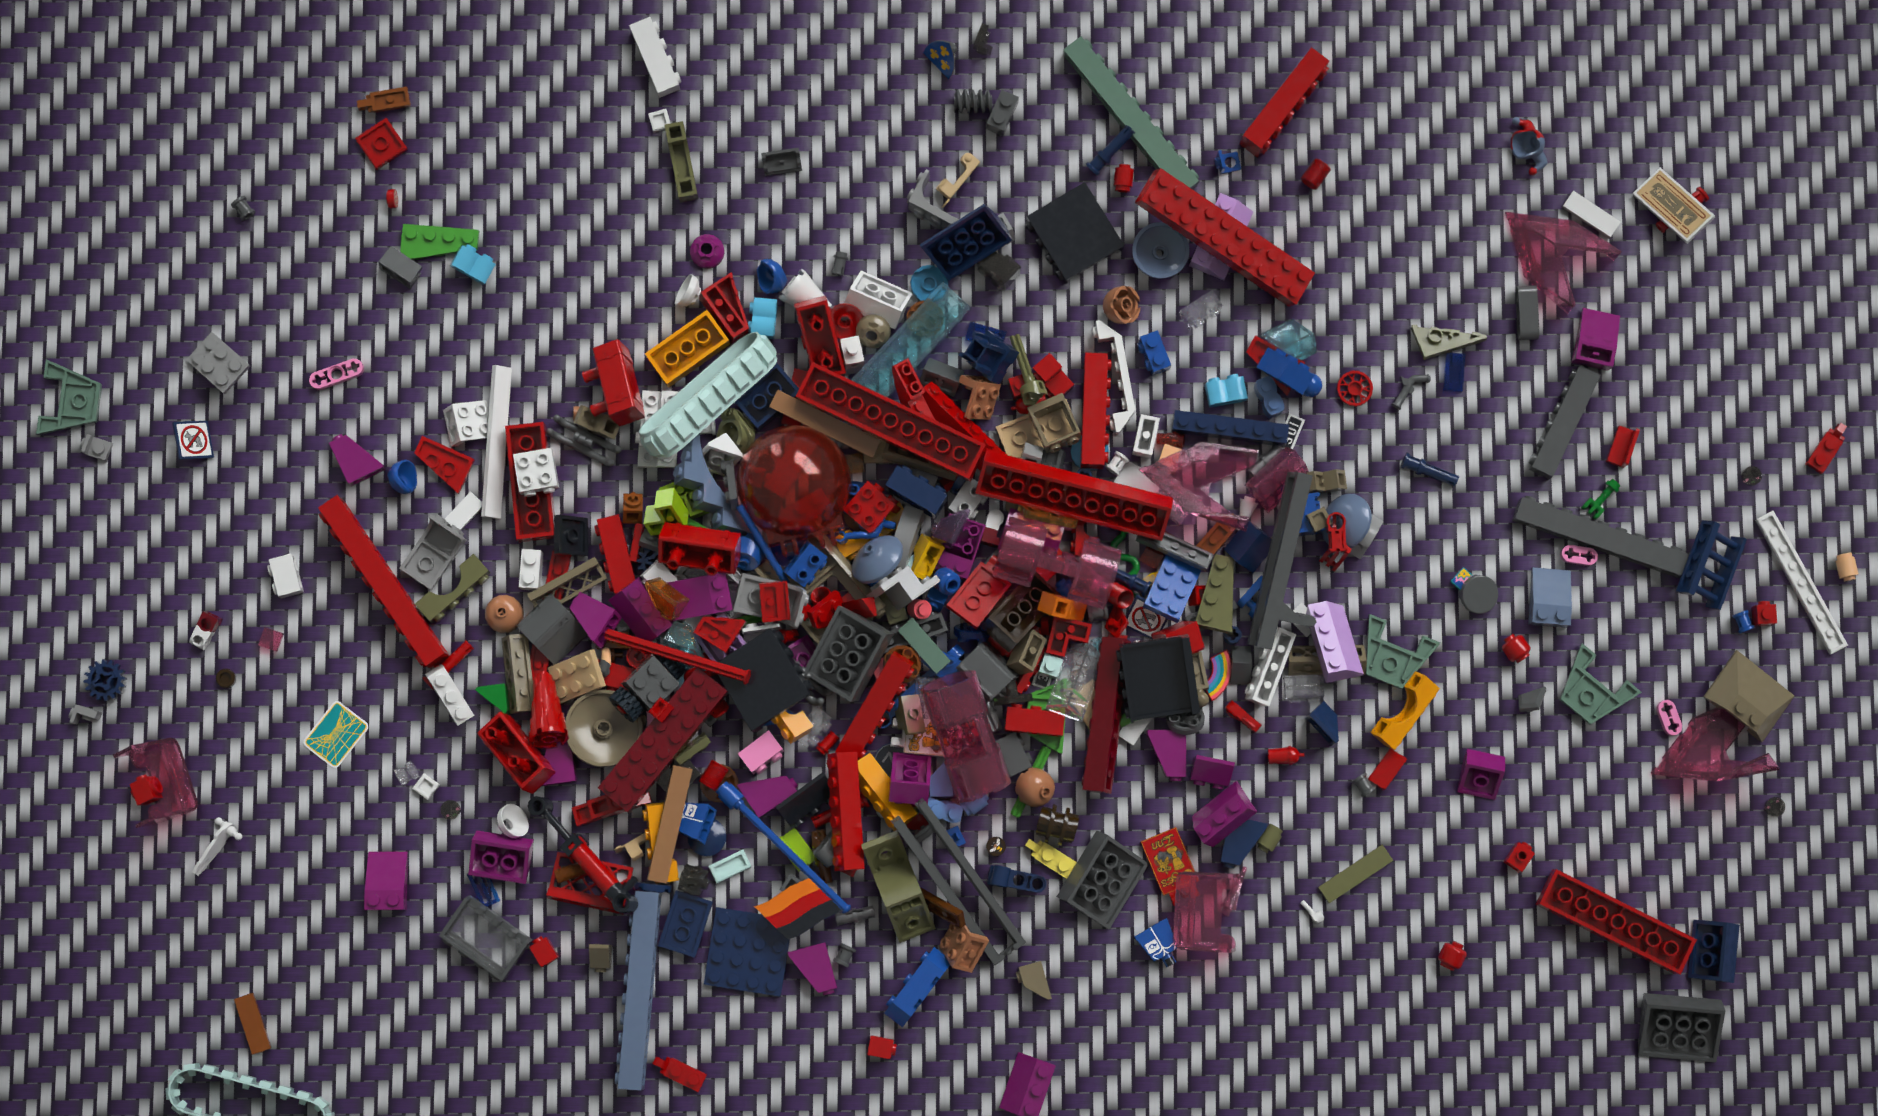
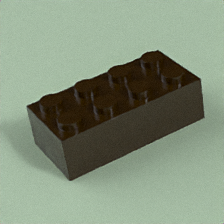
M1033 569L980 627L1009 653L1045 614L1037 610L1042 592L1056 595L1061 594Z

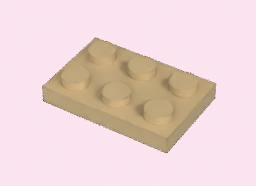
M595 649L588 650L548 667L549 674L552 675L553 681L555 680L560 704L606 686Z

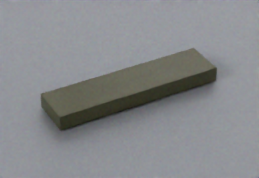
M1382 844L1318 888L1327 902L1331 903L1385 867L1393 859Z

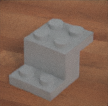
M213 332L186 359L224 394L250 368V365Z
M909 565L904 569L899 567L870 588L872 592L866 596L867 598L874 597L876 599L885 592L899 611L939 583L940 579L935 575L931 579L927 576L919 581Z

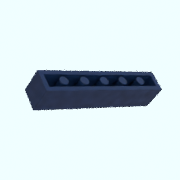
M1175 410L1171 432L1266 445L1276 444L1277 446L1285 447L1288 440L1289 424Z

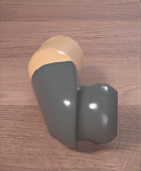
M607 647L601 649V659L599 662L603 677L609 675V668L611 667V650Z

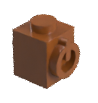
M635 492L630 494L623 493V523L642 524L643 494H636Z

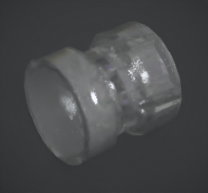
M412 761L407 762L402 768L394 769L395 775L403 787L409 784L410 780L420 778V774Z

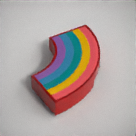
M1227 649L1210 658L1212 672L1208 679L1209 690L1205 691L1211 702L1224 692L1230 681L1231 658Z

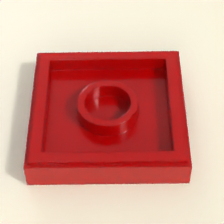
M387 118L355 138L376 170L408 150Z

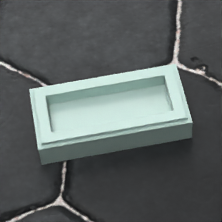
M743 849L708 867L716 884L752 866Z

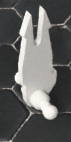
M220 817L215 819V823L220 826V829L216 832L214 839L196 863L192 873H196L199 876L220 852L229 836L235 837L238 841L242 839V834L237 832L233 823L224 822Z

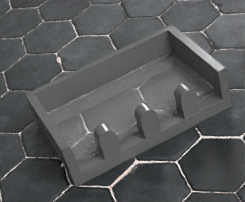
M471 895L464 898L439 935L443 938L442 941L446 945L454 946L458 949L460 955L472 959L478 968L486 969L490 972L489 975L498 981H503L508 977L524 951L533 941Z

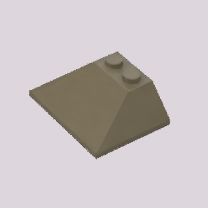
M1736 650L1703 697L1717 708L1725 709L1748 728V733L1760 742H1763L1794 698V695Z

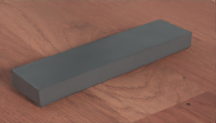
M1164 533L1162 541L1140 535L1136 538L1137 542L1204 572L1207 571L1214 554L1167 533Z

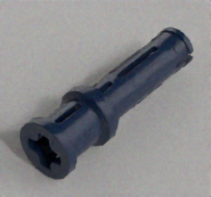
M1126 125L1103 150L1097 152V155L1091 162L1086 163L1087 167L1098 176L1100 174L1099 171L1106 164L1111 163V157L1135 134V131L1129 125Z
M1406 452L1400 466L1402 469L1407 468L1415 471L1417 475L1424 474L1453 487L1456 486L1459 479L1458 475L1426 463L1423 458L1418 459L1410 456L1408 452Z
M1101 559L1095 567L1096 571L1126 585V588L1142 594L1144 598L1148 595L1153 584L1150 581L1146 582L1138 578L1136 574L1130 575Z

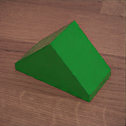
M505 683L480 686L475 689L502 712L509 714L507 685Z

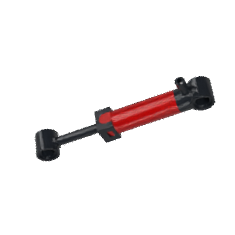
M532 797L528 802V811L532 815L545 817L562 836L565 842L560 848L564 853L576 861L611 901L615 911L633 913L638 907V900L629 891L638 882L637 877L632 876L623 886L589 848V843L581 834L572 833L570 835L552 814L553 803L549 798ZM540 803H542V809H541V810H539V805H540ZM626 899L627 905L624 908L623 901Z

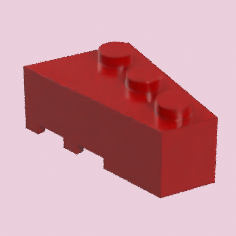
M732 272L701 291L699 300L714 318L731 344L747 335L749 329Z

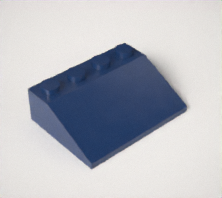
M983 204L920 244V247L949 281L1011 242L1012 238L998 215Z

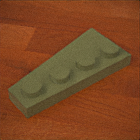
M1215 554L1196 621L1201 628L1233 635L1234 559L1231 557Z

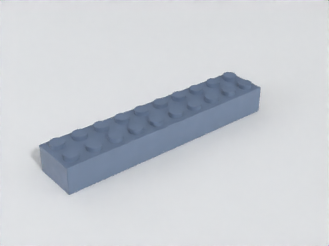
M635 891L634 896L638 900V907L633 912V915L630 914L629 926H632V934H628L627 946H630V954H626L625 965L629 966L628 973L624 974V985H627V990L622 995V1005H625V1012L621 1013L620 1025H623V1032L619 1033L618 1044L622 1046L621 1052L617 1053V1064H620L619 1072L615 1074V1084H618V1089L644 1090L662 894Z

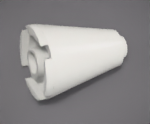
M801 269L798 272L800 274L792 278L782 291V295L778 298L794 307L795 303L825 295L806 271ZM827 299L828 306L831 307L832 304Z

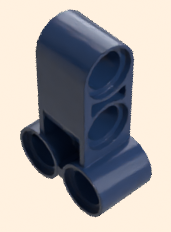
M990 865L986 883L988 885L1040 893L1046 888V880L1043 876L1012 870L1004 866ZM1015 875L1021 877L1019 885H1015L1013 882ZM1036 878L1040 882L1038 889H1034L1032 886V881Z

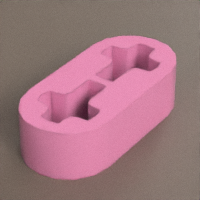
M1567 545L1561 550L1560 557L1566 563L1590 566L1597 561L1598 554L1592 548ZM1571 549V553L1577 554V556H1572L1569 559L1565 552ZM1590 552V556H1593V559L1587 562V558L1581 557V555H1586Z
M1670 700L1659 702L1656 710L1664 732L1670 736L1679 734L1682 731V723L1675 704ZM1664 703L1671 708L1668 710L1670 717H1668L1666 711L1662 712L1661 708L1664 707ZM1669 719H1671L1672 724L1677 725L1675 732L1668 729V726L1671 725Z

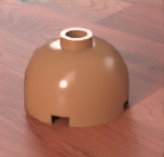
M1119 286L1111 289L1103 300V309L1106 317L1117 324L1134 322L1140 313V308H1138L1140 298L1137 292L1130 286Z
M499 595L492 598L485 609L487 624L499 633L513 632L517 628L516 625L524 618V610L520 602L509 595Z
M1035 767L1029 768L1028 771L1020 774L1016 782L1015 791L1020 798V802L1031 807H1041L1052 799L1055 785L1049 773Z

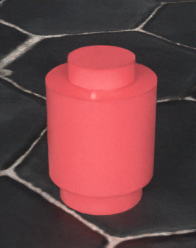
M915 599L908 604L907 612L913 618L926 619L930 616L932 607L926 600Z

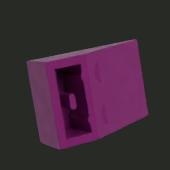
M1582 308L1571 363L1609 371L1614 365L1620 316Z
M949 513L940 539V543L945 549L934 571L947 567L956 572L961 580L966 581L970 575L986 525Z

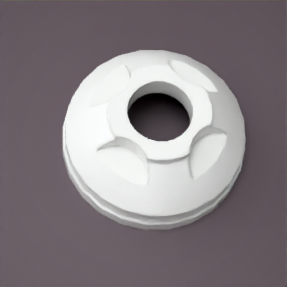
M692 274L687 276L677 293L675 305L686 307L696 302L701 292L697 277Z
M507 804L499 810L497 815L498 828L506 836L519 838L528 832V818L519 806ZM504 821L508 822L510 830L506 828Z

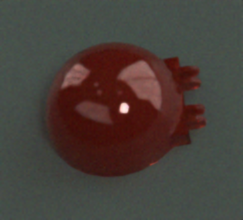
M787 425L765 432L755 439L745 451L740 461L736 478L737 494L740 503L744 505L755 525L766 533L769 547L781 546L783 558L787 557L788 554L785 544L792 542L793 553L797 555L799 554L797 541L817 536L821 549L825 548L823 535L830 534L831 544L837 546L834 533L845 530L842 514L849 502L852 486L851 471L845 454L837 443L826 434L811 427Z

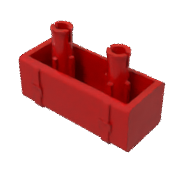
M826 296L795 303L796 318L800 325L801 340L804 350H806L809 366L814 362L839 375L845 374L844 359L840 351L831 317L832 312L828 306Z
M619 339L594 347L593 353L597 367L583 371L582 377L586 383L600 378L605 400L590 405L592 415L596 417L608 412L609 417L619 426L645 418L643 401H641L629 349Z
M669 522L664 523L658 539V563L667 564L668 568L672 570L682 566L705 570L710 576L716 575L717 572L735 574L740 561L741 533Z
M499 712L478 731L477 734L483 740V743L491 750L510 774L513 781L523 791L531 794L535 793L556 773L550 762L533 746V742L530 744L529 737L510 715Z

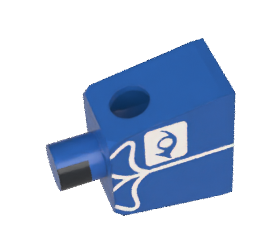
M685 803L679 833L705 845L717 810L709 804Z
M1167 918L1134 936V939L1153 962L1161 958L1166 968L1176 963L1171 952L1177 949L1178 946Z

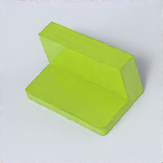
M795 828L784 836L779 837L806 865H810L815 861L813 851ZM792 862L798 872H800L801 870Z

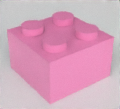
M768 730L740 751L738 755L753 775L756 772L759 775L768 768L766 766L771 761L775 763L783 757L781 753L784 750Z

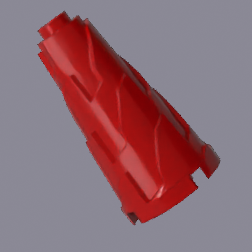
M541 671L537 673L533 680L529 741L530 744L533 742V746L538 748L557 747L556 742L561 741V745L565 744L569 736L564 713L561 709L560 698L557 696L555 680L553 681L552 675L547 671Z

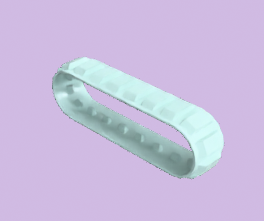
M752 332L740 338L641 426L639 430L641 435L640 442L651 456L665 459L680 451L774 367L778 359L776 357L777 352L767 336L760 335L758 332Z
M199 1063L184 1065L183 1070L176 1069L168 1078L170 1081L169 1087L165 1088L166 1100H170L172 1104L171 1109L179 1115L186 1113L188 1116H212L202 1113V1108L196 1107L195 1110L187 1108L188 1103L184 1100L180 1101L178 1097L180 1095L178 1083H183L185 1080L183 1076L187 1072L189 1076H196V1071L205 1073V1078L211 1079L214 1075L224 1078L225 1084L230 1085L231 1081L243 1083L242 1088L249 1090L250 1086L262 1089V1094L268 1095L269 1091L280 1094V1099L286 1100L288 1096L299 1099V1104L305 1105L308 1101L315 1104L314 1109L318 1112L321 1110L324 1116H335V1113L331 1112L328 1108L330 1103L322 1097L312 1098L313 1093L303 1090L294 1093V1088L284 1085L275 1088L274 1082L261 1080L260 1083H257L255 1077L242 1075L239 1078L237 1077V1072L223 1070L221 1073L219 1072V1067L208 1064L204 1065L203 1068L200 1067ZM215 1112L213 1116H221V1113Z

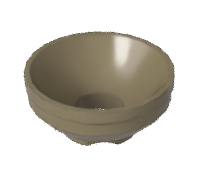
M866 315L857 324L856 335L859 336L860 343L868 348H880L890 338V325L879 315ZM874 331L877 334V338L870 340L867 338L866 333Z

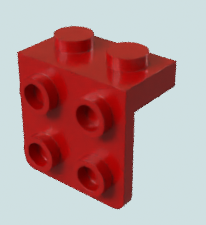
M867 481L845 506L844 511L866 531L873 533L891 511L897 514L901 508L896 505L898 501L892 495L887 497L883 493L885 489L878 483L873 485Z

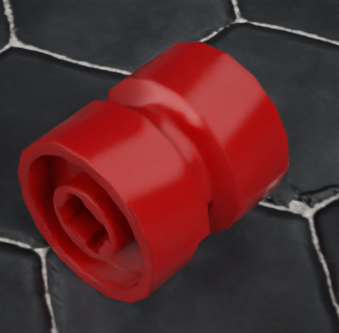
M631 647L626 655L629 665L634 669L648 657L653 656L651 653Z

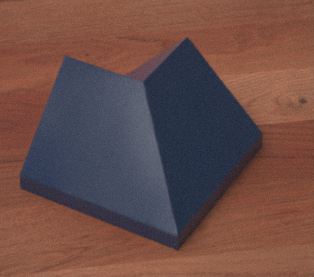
M1323 701L1305 719L1332 746L1339 741L1337 714Z

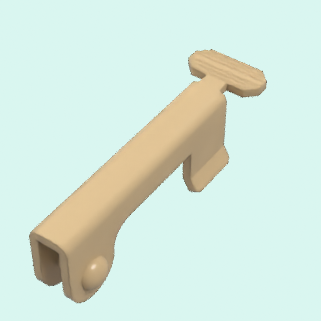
M965 153L961 157L960 161L965 171L954 184H951L944 178L936 187V190L947 198V201L941 206L942 208L980 164V161L971 153Z
M645 833L623 846L616 847L614 849L616 854L626 848L633 861L643 857L644 854L639 845L646 842Z

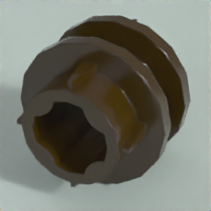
M1053 804L1052 808L1043 806L1036 827V835L1045 837L1044 842H1048L1050 836L1059 838L1057 845L1060 846L1062 842L1072 843L1075 838L1079 815L1070 813V808H1066L1065 814L1056 812L1057 805Z

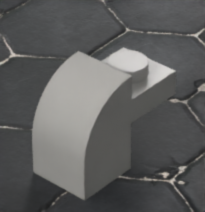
M1372 515L1368 533L1359 544L1351 548L1350 554L1359 559L1362 558L1383 523L1381 519Z

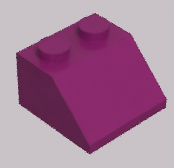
M1467 749L1462 763L1457 792L1495 800L1505 773V757Z
M1196 755L1193 758L1189 780L1194 781V785L1205 786V783L1212 784L1214 789L1224 790V787H1229L1235 762Z

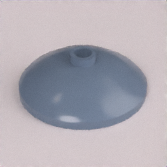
M1156 222L1145 226L1136 235L1133 242L1132 255L1137 267L1147 276L1156 279L1170 278L1178 274L1186 265L1189 257V243L1186 237L1164 222ZM1160 250L1163 252V255L1158 256L1156 252Z
M1344 494L1334 499L1326 508L1328 515L1334 512L1344 515L1346 519V545L1352 548L1364 539L1369 531L1372 519L1370 506L1364 498L1356 494ZM1336 516L1337 529H1340L1342 526V519L1339 516ZM1324 528L1322 536L1326 543L1329 544V533H1327V528Z
M891 535L879 536L867 542L857 552L853 560V576L857 581L865 584L877 582L888 576L897 567L902 558V543L898 538Z

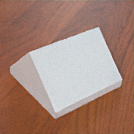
M727 433L710 441L702 449L708 470L722 476L725 475L721 471V461L733 459L735 466L743 457L742 452Z

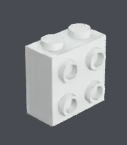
M552 448L513 454L518 488L521 495L524 494L525 497H530L540 491L552 493L555 492V489L559 488Z

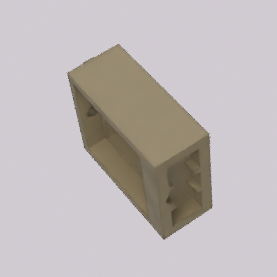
M1063 393L1027 407L1028 415L1046 453H1055L1061 447L1074 445L1081 439V431ZM1062 408L1073 433L1048 443L1037 418Z

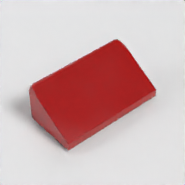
M874 597L842 603L846 609L865 618L877 616Z
M1390 748L1368 780L1384 791L1404 765L1407 758Z

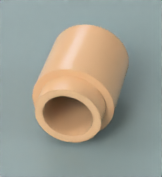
M1852 552L1837 555L1835 562L1839 579L1843 578L1844 582L1855 580V576L1859 575L1855 557H1852Z

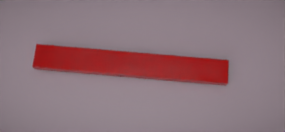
M552 551L546 584L569 571L572 555L554 554V551ZM559 588L556 590L554 597L560 600L563 599L565 589ZM534 644L530 654L532 680H534L537 673L548 670L550 661Z

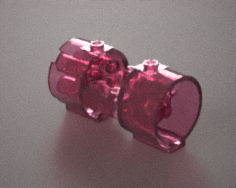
M1009 517L1008 524L1010 528H1005L997 555L999 565L995 564L992 573L993 577L1030 587L1036 568H1044L1071 577L1066 596L1067 599L1104 610L1119 567L1121 549L1100 543L1099 538L1089 536V539L1084 538L1076 559L1074 554L1063 551V554H1059L1055 548L1045 546L1043 549L1047 533V527L1044 526L1045 522L1033 519V522Z
M967 670L952 673L925 684L920 691L932 727L936 731L945 758L944 764L958 803L971 802L982 798L983 795L992 791L996 793L1006 788L1011 783L1010 775L1000 744L995 742L986 714L988 707L976 671Z

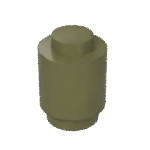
M1270 823L1256 842L1259 844L1257 848L1265 853H1268V851L1273 852L1282 838L1281 834L1283 831Z

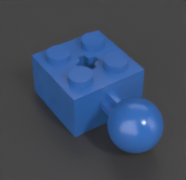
M1268 347L1256 366L1278 382L1306 397H1314L1322 389L1320 377L1309 372L1310 367L1301 362L1298 364V359L1289 354L1286 357V353L1278 348L1274 351Z

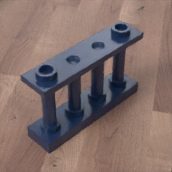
M1702 520L1676 591L1686 595L1697 593L1708 599L1706 608L1721 610L1747 539L1733 536L1729 539L1718 532L1721 524L1715 521ZM1715 540L1727 546L1724 557L1711 550ZM1708 557L1721 564L1717 574L1705 568ZM1702 575L1714 581L1711 592L1698 586Z

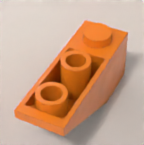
M1043 591L1037 610L1051 616L1083 621L1088 602Z

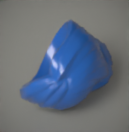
M772 259L761 260L757 268L760 289L767 294L781 292L788 281L781 265Z
M401 460L394 463L387 473L388 480L395 491L401 494H409L415 490L417 486V472L412 462Z

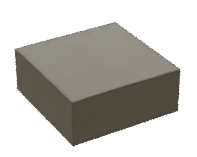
M1325 507L1306 515L1314 533L1326 528L1325 522L1329 515Z

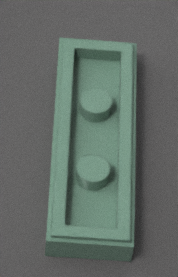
M913 618L898 630L936 674L951 662Z

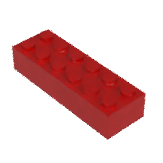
M1311 47L1243 134L1240 145L1257 158L1260 154L1264 155L1270 148L1271 140H1276L1281 134V130L1284 128L1283 124L1287 126L1295 114L1294 110L1299 111L1307 98L1305 96L1310 97L1316 89L1317 81L1321 82L1327 75L1329 60Z
M544 422L505 426L516 540L518 542L554 539L555 511L553 492L544 493L540 491L530 497H525L524 494L521 495L513 454L548 448L546 425Z

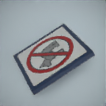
M207 420L172 423L179 460L214 458Z
M1136 595L1126 616L1129 622L1127 627L1153 639L1151 634L1162 630L1168 619L1143 608L1146 599Z

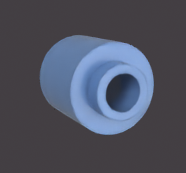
M976 789L963 798L960 805L968 816L974 815L988 805L987 800L989 797L983 789L981 791Z

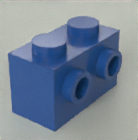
M1158 330L1140 336L1137 346L1140 353L1144 354L1146 359L1144 364L1147 371H1150L1153 376L1170 370L1171 363Z
M806 540L783 571L801 586L805 587L806 584L810 585L817 570H821L826 565L828 557Z

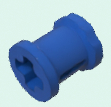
M1748 610L1732 615L1738 624L1739 634L1756 628L1751 623Z

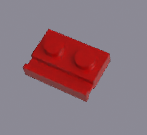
M787 581L759 583L762 623L790 620Z

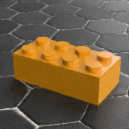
M706 310L646 352L645 356L669 388L729 346L730 341L708 310Z

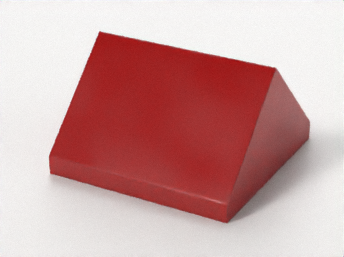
M1181 621L1151 634L1153 639L1188 634L1192 654L1205 648L1197 621Z

